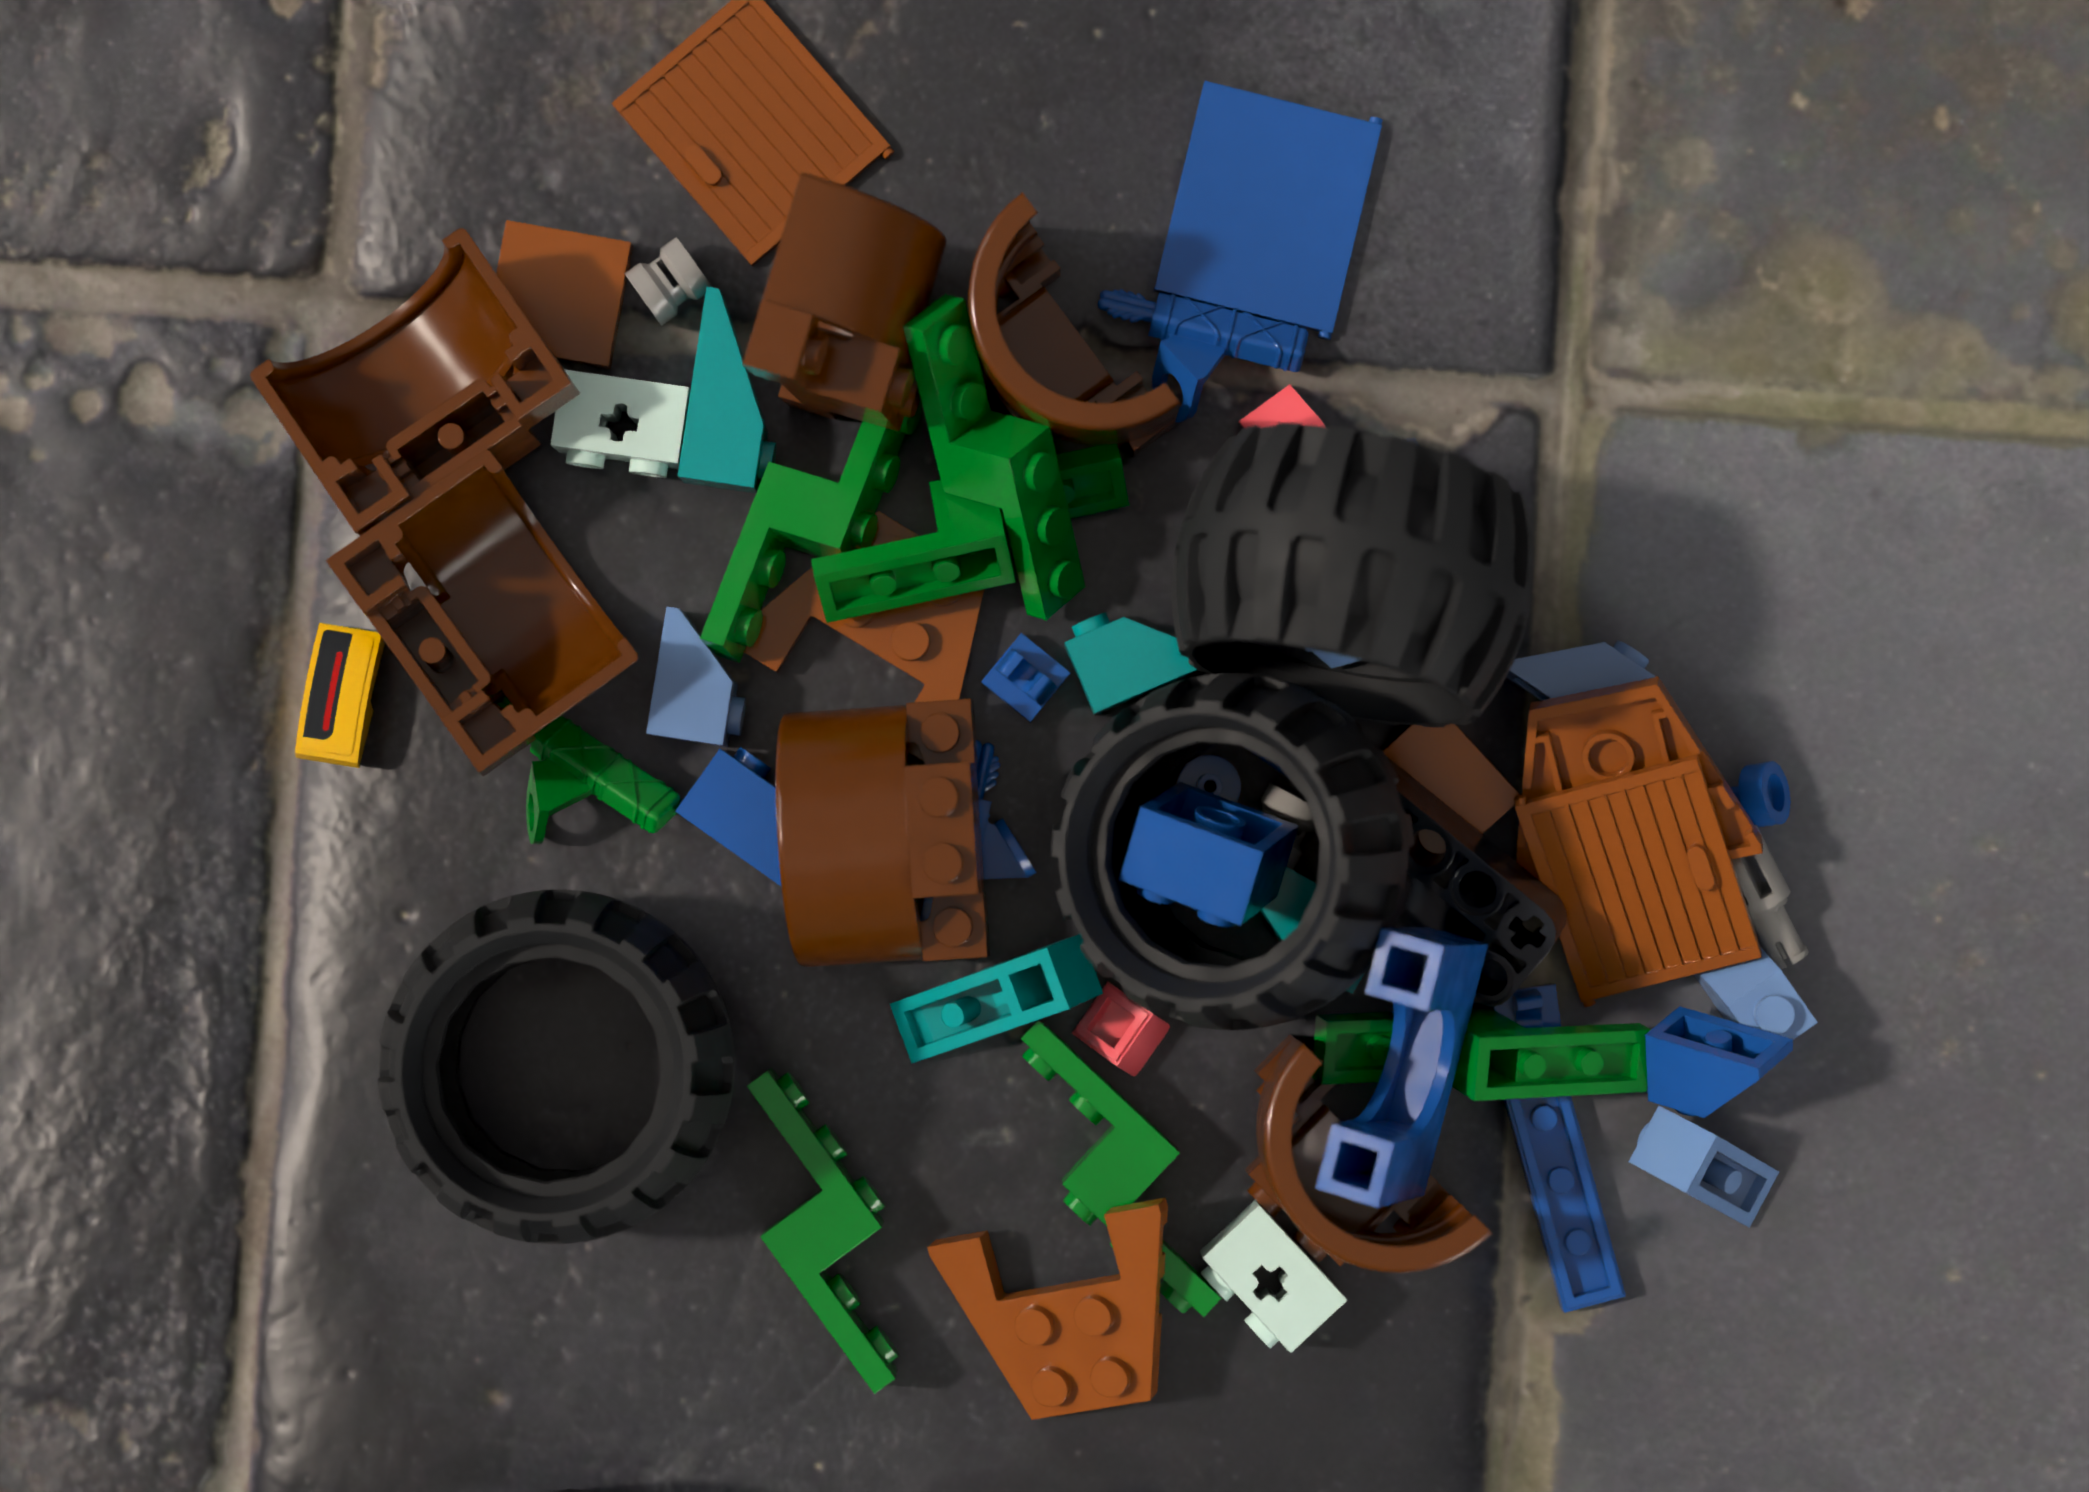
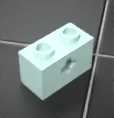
M565 370L581 393L555 411L551 446L560 453H567L566 464L592 469H604L605 459L630 462L629 473L656 478H667L668 468L679 469L691 391L689 387ZM627 411L631 420L638 425L637 431H625L623 441H618L617 436L607 428L608 421H620L622 412Z
M1256 1200L1248 1205L1200 1250L1202 1258L1208 1264L1201 1272L1202 1276L1224 1300L1228 1301L1236 1294L1246 1304L1252 1313L1245 1319V1322L1270 1349L1280 1341L1292 1353L1347 1301L1339 1288ZM1261 1265L1270 1272L1278 1267L1283 1269L1278 1275V1279L1283 1287L1276 1294L1268 1288L1261 1289L1258 1293L1254 1291L1259 1284L1254 1272Z

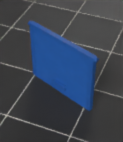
M1204 81L1154 291L1169 295L1175 294L1177 297H1187L1193 301L1213 306H1223L1229 310L1235 309L1237 312H1247L1254 316L1278 322L1283 321L1294 326L1298 325V327L1318 331L1319 338L1330 340L1380 136L1382 119L1370 117L1368 122Z

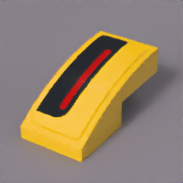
M319 623L300 711L295 746L296 758L359 768L373 714L371 697L385 645L383 638L378 632Z

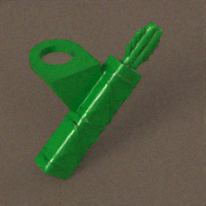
M504 696L502 702L497 704L502 708H506L511 702ZM561 715L534 735L537 739L531 743L530 752L537 756L540 761H532L526 797L527 830L531 844L543 843L549 816L592 794L598 800H602L629 818L632 823H636L642 830L645 829L649 833H657L677 814L675 811L680 803V795L672 787L666 786V783L654 778L633 764L632 760H627L623 757V754L615 752L614 748L603 744L588 734L581 726L575 725L572 720L566 719Z

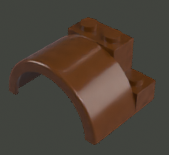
M802 172L742 365L755 376L781 383L778 397L789 407L837 420L838 414L900 432L904 416L913 418L921 399L903 326L928 307L947 245L945 235L927 220L897 205L857 189Z
M1022 192L999 213L988 228L979 245L970 275L968 294L969 316L985 388L988 389L1002 408L999 413L1046 425L1051 428L1053 438L1056 437L1065 441L1089 445L1117 444L1118 449L1125 446L1131 456L1134 457L1174 427L1180 402L1166 383L1148 392L1143 385L1144 379L1138 371L1116 386L1111 375L1045 288L1060 277L1061 268L1055 260L1050 261L1042 250L1044 243L1030 223V220L1038 212ZM1010 293L1016 302L997 314L998 298L1003 299Z
M464 228L457 229L442 240L444 254L434 273L412 297L379 323L353 339L319 355L286 363L268 359L250 373L251 380L353 531L359 536L482 450H489L504 470L541 445L531 427L581 394Z
M487 449L476 454L325 560L483 777L535 741L537 738L534 735L638 660L637 652L582 583L518 493L502 466ZM408 562L425 583V587L419 586L411 591L404 575V568ZM504 694L511 702L506 708H502L494 702Z
M957 699L912 702L896 706L787 713L782 717L776 748L777 841L787 929L792 951L799 965L814 967L990 956L987 895L984 889L976 764H978L974 700ZM909 743H914L919 747L924 765L908 766ZM933 897L929 917L924 921H920L917 898Z
M1290 1034L1254 1070L1264 1082L1256 1089L1261 1095L1256 1126L1259 1156L1245 1169L1248 1175L1255 1181L1247 1191L1271 1216L1275 1217L1282 1209L1288 1214L1290 1219L1299 1228L1292 1236L1318 1263L1329 1255L1339 1266L1347 1262L1361 1268L1380 1272H1416L1435 1268L1456 1260L1479 1246L1493 1234L1475 1215L1470 1214L1448 1193L1431 1174L1429 1175L1424 1196L1380 1208L1315 1189L1332 1123L1341 1122L1320 1100L1336 1084L1322 1085L1311 1077L1322 1062L1303 1043ZM1294 1112H1296L1299 1116L1293 1121ZM1393 1210L1401 1217L1392 1226L1397 1232H1375L1377 1227Z

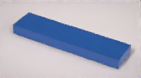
M1572 1097L1504 1099L1561 1310L1566 1313L1625 1297V1290Z

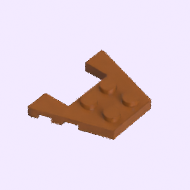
M880 511L875 513L878 518V525L871 546L919 536ZM811 567L761 609L763 622L760 634L753 646H746L744 653L779 673L810 620L816 618L923 683L924 687L915 702L957 700L961 697L985 589L827 623L815 583L813 568ZM909 743L908 752L923 761L919 747L914 743Z
M1659 676L1531 702L1528 715L1522 795H1526L1527 800L1697 754L1731 859L1763 853L1761 834ZM1519 823L1516 862L1539 880L1521 824Z
M1166 1198L1111 1207L1104 1214L1120 1274L1005 1293L988 1230L936 1239L927 1247L933 1263L1031 1420L1150 1401L1158 1392L1162 1313H1159L1160 1281L1165 1271V1252H1162L1163 1228L1168 1218Z

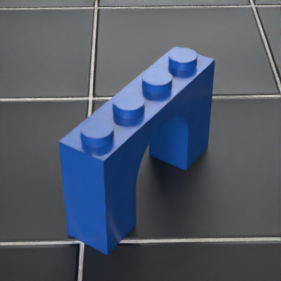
M1429 927L1381 928L1365 994L1393 1001V1029L1388 1055L1378 1085L1363 1112L1353 1120L1332 1123L1315 1189L1376 1208L1424 1196L1488 944Z

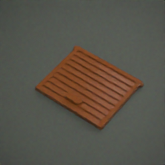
M731 0L611 103L752 267L779 245L802 172L847 186L878 158L883 156L886 160L895 152L764 0Z
M1697 754L1528 800L1526 795H1519L1513 799L1539 880L1564 903L1567 918L1566 925L1559 938L1584 1007L1593 1006L1596 1004L1595 999L1762 958V951Z

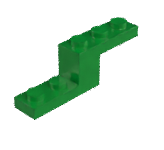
M944 294L903 326L943 491L1002 509L1027 615L1047 621L1086 587L1051 428L1033 421L991 411L965 299Z
M921 399L914 417L908 418L904 416L900 432L862 421L839 483L768 462L700 636V639L716 656L740 663L746 646L751 647L756 642L762 627L763 614L761 607L769 588L776 587L784 571L786 557L783 550L785 547L817 557H824L871 546L878 525V518L875 512L883 492H890L896 483L900 469V458L897 455L905 434H912L919 423L922 412Z
M1117 444L1099 445L1057 454L1070 518L1130 506ZM941 480L929 482L938 532L811 559L813 575L826 622L839 621L1015 583L1005 533L1007 528L1002 509L943 491Z
M1490 1007L1472 1008L1452 1087L1473 1101L1647 1092L1645 1034L1651 1029L1641 1023L1525 1028ZM1394 1012L1316 1015L1313 1054L1322 1064L1311 1077L1322 1085L1379 1082L1390 1046Z
M1041 1019L1036 1020L1021 1035V1040L1029 1046L1022 1054V1057L1047 1081L1050 1082L1058 1073L1074 1088L1076 1092L1068 1100L1094 1125L1097 1126L1103 1118L1112 1124L1062 1178V1185L1070 1191L1063 1199L1065 1204L1089 1226L1097 1219H1100L1107 1226L1104 1214L1111 1207L1133 1204L1180 1152L1166 1136ZM1163 1239L1162 1252H1165V1271L1162 1277L1163 1281L1160 1283V1293L1181 1313L1185 1314L1192 1306L1205 1317L1222 1299L1221 1296L1194 1267Z
M770 1068L747 1085V1088L821 1189L767 1228L760 1238L875 1394L896 1379L898 1369L892 1361L899 1357V1353L889 1337L878 1325L869 1330L854 1309L862 1303L843 1275L838 1273L831 1278L825 1269L882 1228L884 1220L878 1212L885 1208L886 1205L864 1175L855 1181L840 1160L846 1157L848 1153L832 1129L827 1124L817 1129L804 1112L803 1108L810 1103V1100L789 1072L779 1077L775 1070Z

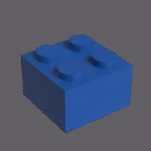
M1179 782L1140 807L1119 880L1138 887L1137 893L1149 901L1160 904H1173L1176 901L1197 909L1198 917L1210 924L1221 927H1233L1235 924L1241 926L1278 896L1299 825Z

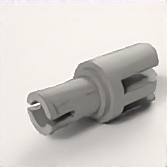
M1761 834L1763 853L1754 855L1767 881H1761L1749 856L1732 859L1757 939L1765 953L1780 969L1787 968L1784 961L1787 955L1793 965L1806 957L1809 951L1803 945L1783 906L1786 904L1787 897L1791 891Z

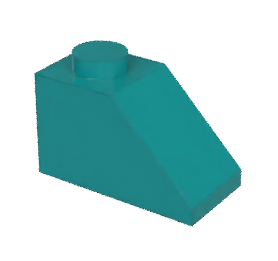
M1106 612L1072 626L1075 638L1064 643V647L1094 715L1199 671L1189 664L1188 657L1180 655L1177 638L1126 617L1110 622Z

